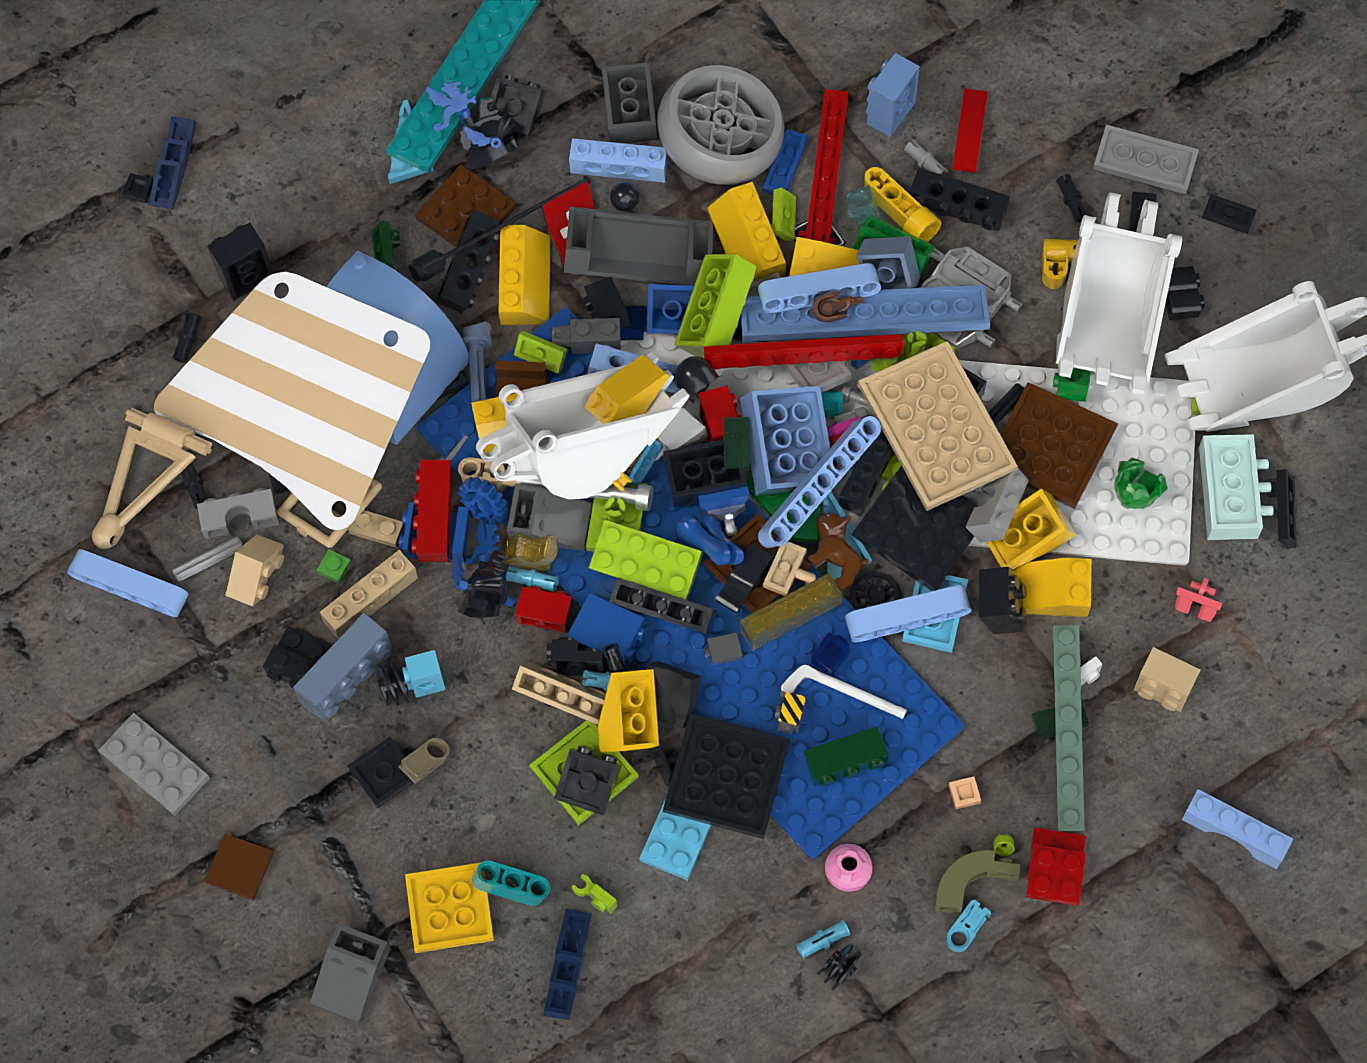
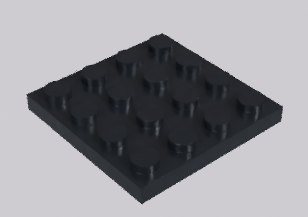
M901 465L851 536L930 591H936L974 538L973 534L966 528V525L974 507L979 506L961 495L926 511Z
M690 713L663 812L764 839L790 739Z

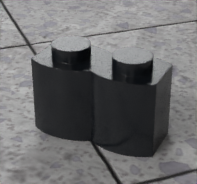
M1193 266L1172 269L1166 298L1169 320L1199 317L1201 310L1205 307L1204 297L1199 295L1198 291L1200 276L1199 273H1195Z

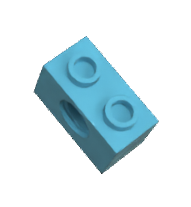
M435 650L405 658L407 666L402 668L408 690H414L416 698L446 690Z

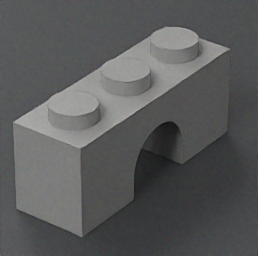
M1018 467L1016 471L984 485L983 488L991 495L992 499L983 506L974 507L966 525V528L979 542L1003 540L1029 481Z
M259 488L252 493H235L229 495L228 498H211L197 504L201 531L205 540L229 536L230 521L235 516L241 514L251 518L255 530L279 525L275 498L271 489Z

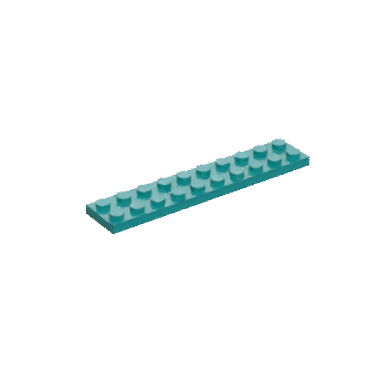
M484 0L428 86L436 91L443 92L446 97H450L448 93L441 90L442 86L445 87L443 82L454 83L459 81L461 85H457V88H460L459 92L464 93L465 87L468 86L471 92L467 94L466 98L476 95L474 99L476 100L540 0ZM425 90L386 149L388 156L429 174L461 122L458 118L460 113L457 111L450 116L449 125L439 132L435 131L433 125L435 123H443L442 114L446 106L435 105L433 100L428 98L429 93ZM467 103V107L469 110L471 109L474 103Z

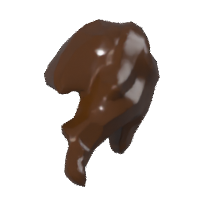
M840 291L827 292L813 300L811 312L814 318L821 322L839 321L847 317V314H841V312L854 304L863 303V298L861 296L852 297L848 295L845 299H839Z

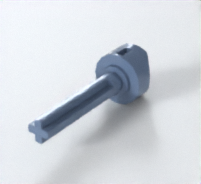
M484 321L472 326L459 327V335L469 353L472 403L486 400L484 352L492 347L493 342L491 325Z

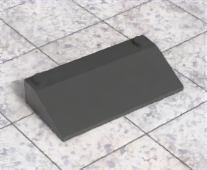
M570 207L564 273L695 286L705 255L712 254L713 222Z

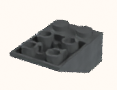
M515 484L507 526L509 541L584 551L592 503L581 499H566L554 495L548 489L542 487Z
M338 923L327 948L310 1004L359 1023L391 950L388 943Z

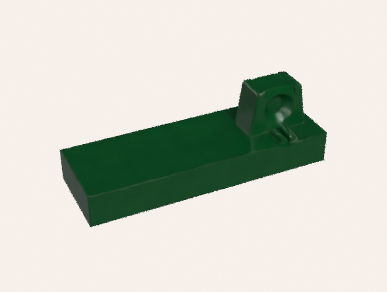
M380 221L371 232L374 259L395 270L393 248H397L400 245L399 231L390 229V222Z

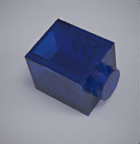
M828 632L811 655V664L833 677L850 653V646H848L847 640L838 634L834 636Z

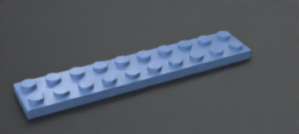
M985 285L880 290L875 295L863 297V303L854 304L841 312V314H847V317L834 322L818 321L814 318L811 307L767 313L763 309L760 296L746 297V303L740 314L743 342L909 334L915 331L930 333L990 329Z

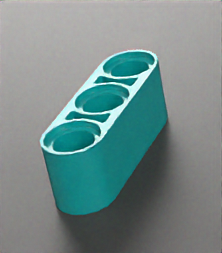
M493 861L481 862L472 875V883L478 890L530 906L540 905L550 892V884L546 878ZM480 872H488L491 875V880L483 879ZM505 880H513L516 883V888L509 887ZM531 887L539 888L541 895L533 894Z

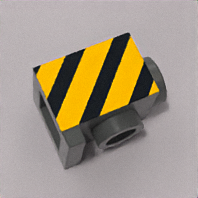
M781 691L780 703H783V705L778 704L775 713V719H778L777 730L786 734H792V732L799 733L806 707V697Z

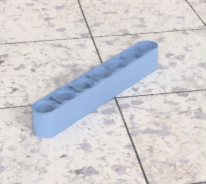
M872 416L864 417L854 421L760 529L758 539L762 546L773 548L788 542L881 432V425L878 419ZM863 424L867 427V434L863 430ZM848 442L852 445V451L848 448ZM833 459L837 462V469L833 466ZM818 477L822 480V487L818 484ZM803 494L807 498V504H804L802 500ZM787 512L790 513L792 517L791 523L787 519ZM772 530L776 533V541L771 536Z

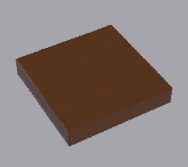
M224 834L204 882L207 885L254 901L274 852Z

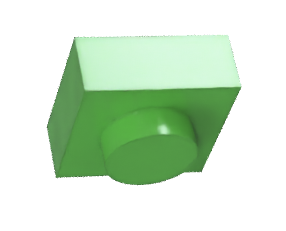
M328 549L316 571L319 575L340 584L352 562L350 559Z

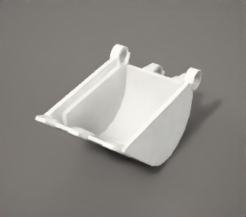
M1109 192L1100 224L1094 223L1096 217L1084 215L1082 218L1079 240L1072 259L1066 286L1063 324L1061 332L1057 334L1056 364H1058L1060 376L1070 378L1073 367L1093 371L1096 383L1107 386L1110 375L1130 379L1132 391L1144 394L1146 383H1149L1174 259L1179 255L1182 236L1169 234L1166 239L1153 236L1158 203L1145 200L1143 203L1136 232L1118 229L1119 213L1117 210L1121 195Z
M1302 282L1292 289V294L1179 347L1177 350L1166 353L1164 356L1167 364H1184L1189 382L1176 387L1179 398L1195 397L1201 415L1187 420L1190 431L1206 430L1210 432L1250 426L1248 421L1303 412L1339 396L1350 386L1354 379L1349 365L1367 355V334L1358 338L1351 337L1340 341L1337 332L1367 315V298L1358 297L1328 308L1324 298L1317 293L1314 282Z
M653 352L647 355L655 364L659 360ZM627 365L526 390H520L516 385L509 384L504 386L499 392V400L505 407L506 426L482 437L476 444V450L483 460L493 461L490 470L497 480L539 479L554 495L566 499L588 498L606 490L613 481H616L621 476L622 472L624 473L646 445L650 447L677 415L690 395L685 389H681L673 396H668L665 389L671 383L674 376L670 371L666 370L665 372L670 376L645 414L602 424L584 406L589 396L599 384ZM517 393L515 400L506 402L509 394ZM495 444L491 452H483L487 445ZM508 463V468L505 471L497 472L501 464Z

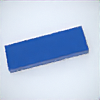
M790 129L785 130L781 150L770 167L762 187V192L773 195L774 190L781 187L788 191L806 147L808 135Z

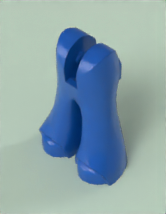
M689 515L678 522V539L691 547L704 551L715 564L737 565L743 561V551L725 536L722 531L721 521H718L714 516L707 515L698 521Z

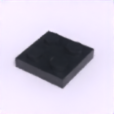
M388 737L348 765V769L377 809L414 784L399 768V765L402 764L401 760L405 756L391 737Z

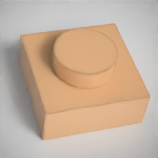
M975 777L949 782L948 786L955 810L981 804Z

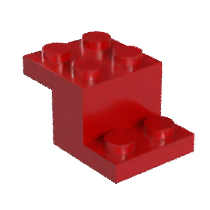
M1034 827L1026 880H1028L1026 898L1079 906L1086 852H1084L1086 836Z

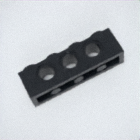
M919 167L909 194L923 207H927L941 216L948 215L958 218L961 222L974 223L986 230L1000 231L1010 200L1008 195ZM931 193H938V194H940V195H939V196H933V195H931ZM954 200H961L963 203H955ZM977 207H983L986 210L981 211Z
M473 209L466 219L456 248L473 239V236H479L496 227L500 221ZM500 230L482 239L483 245L480 246L474 243L452 256L435 302L460 313L473 306L476 295L473 294L476 286L479 287L483 280L484 273L481 272L483 265H487L490 261L492 251L489 249L492 242L496 243ZM465 258L473 259L475 267H469L465 262ZM457 279L464 280L467 288L461 289L457 285Z
M882 428L877 438L861 455L839 494L840 507L860 517L878 487L883 472L893 455L895 456V452Z
M620 578L616 580L609 601L615 605L707 635L711 633L718 612L712 608Z

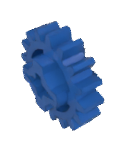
M470 477L459 487L460 502L469 508L472 512V517L479 521L485 518L487 524L493 521L495 525H498L508 515L509 508L505 506L508 502L503 499L501 492L495 490L496 486L488 483L487 480L482 482L479 477L475 479Z

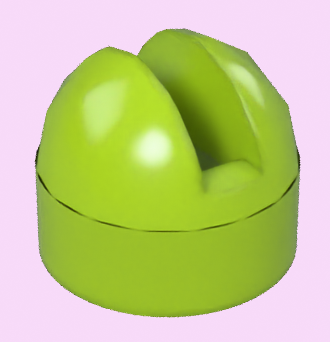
M999 834L995 837L993 847L997 855L1009 856L1014 852L1015 845L1012 836L1009 834Z

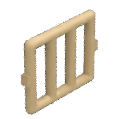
M374 478L355 520L382 489V484ZM293 493L289 495L277 510V515L297 527L298 533L305 537L309 535L328 548L334 547L354 523L353 521L344 529L334 530L328 536L290 512L291 508L299 500ZM331 509L335 517H342V515Z

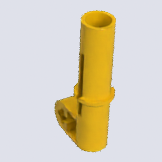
M1044 239L1042 282L1049 289H1059L1065 284L1068 264L1072 263L1078 240ZM1054 263H1058L1057 275H1053Z

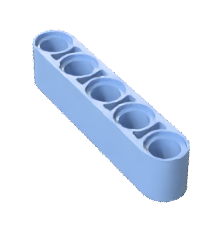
M870 263L767 280L758 286L762 306L767 313L811 307L813 300L817 296L831 291H840L841 293L838 295V298L845 299L848 295L852 297L861 296L862 298L877 294L881 289L875 266Z
M82 549L77 551L67 570L71 577L172 617H178L189 595L187 591L176 585Z
M956 585L855 610L845 616L852 642H862L962 617L969 614L972 609L965 587L963 585Z

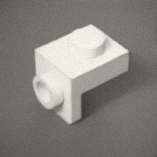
M1094 657L1081 667V685L1085 682L1091 684L1100 676L1099 672L1102 663L1097 657Z

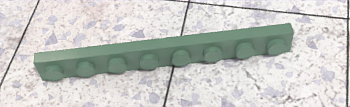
M1060 625L1053 626L1058 831L1085 832L1080 626Z

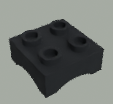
M660 661L647 664L646 670L654 669L657 718L668 721L676 727L685 728L690 713L695 714L702 676Z

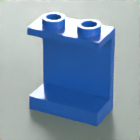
M409 502L408 511L404 510L402 525L405 526V532L400 534L399 549L403 550L406 558L418 559L417 555L412 552V540L417 538V530L413 529V517L418 515V510L415 509L413 502ZM458 507V514L451 513L449 562H454L456 557L461 558V563L465 561L471 518L468 507Z
M589 593L566 637H571L578 641V645L595 648L598 652H603V647L608 644L617 643L624 663L630 664L636 653L634 648L638 641L642 642L647 628L645 627L644 617Z

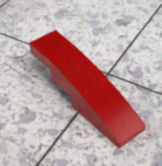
M964 88L952 170L976 173L988 91Z

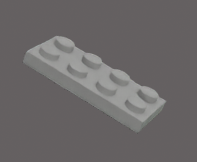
M1106 125L1093 169L1186 194L1199 149Z
M135 713L98 750L102 756L174 816L210 779L207 773Z

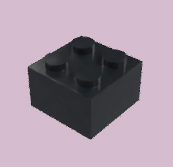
M1009 566L979 569L980 620L993 634L1023 632V623H1026L1027 620L1026 610L1023 607V599H1026L1027 596L1025 584L1020 581L1018 575H1015Z

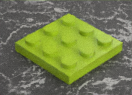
M588 720L529 765L530 769L553 796H555L569 750L572 748L577 749L578 745L593 749L592 755L602 757L603 753L618 758L616 763L622 764L609 801L639 778L638 773L619 751L600 752L598 727L595 723ZM557 800L578 826L594 814L591 811Z

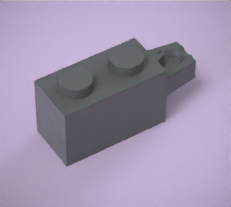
M620 318L570 319V325L552 328V342L559 346L571 347L572 354H593L595 344L608 345L614 349L621 350Z

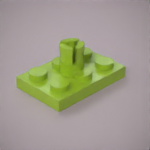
M915 331L914 333L903 334L902 357L875 359L871 364V369L877 373L946 341L932 332L922 333ZM950 345L953 352L955 353V347Z
M627 482L624 486L627 488H638L636 485L630 482ZM615 497L608 500L594 498L586 551L594 552L604 520L641 531L644 510L636 509L635 504L625 503L621 498H618V501H615Z

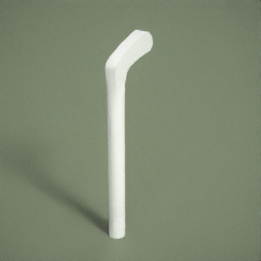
M808 665L799 667L781 686V691L794 693L802 680L809 678L901 719L904 718L907 712L902 707L822 673Z

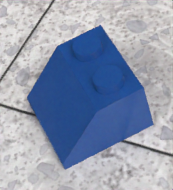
M649 284L647 333L678 334L694 286Z

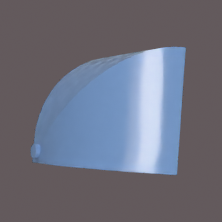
M357 250L332 278L327 288L419 327L427 333L430 340V350L389 440L397 445L438 399L444 389L453 382L460 370H463L470 362L469 353L453 324L422 290L388 265ZM394 330L386 332L383 338L385 345L388 347L396 345L399 339L397 332Z

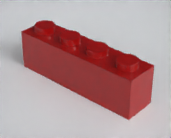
M420 460V469L415 471L416 484H419V492L414 494V505L418 507V515L413 517V529L417 530V538L412 540V552L417 555L419 562H449L453 474L450 460Z

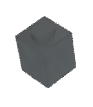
M737 632L708 638V647L703 648L706 662L707 656L711 655L712 664H723L743 659Z

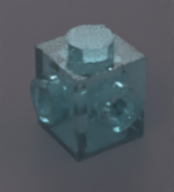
M869 185L846 193L849 206L846 207L851 221H856L858 228L861 227L869 215L881 220L877 202Z

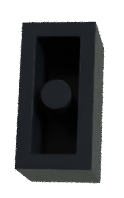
M612 277L584 286L586 297H583V301L587 311L592 310L593 312L590 314L591 319L620 318L621 329L631 326L627 309Z

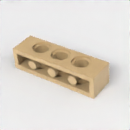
M398 550L320 611L323 622L339 639L363 613L370 617L418 579L415 567Z
M529 661L520 665L512 687L514 691L597 725L606 693L590 686L585 687L581 682Z

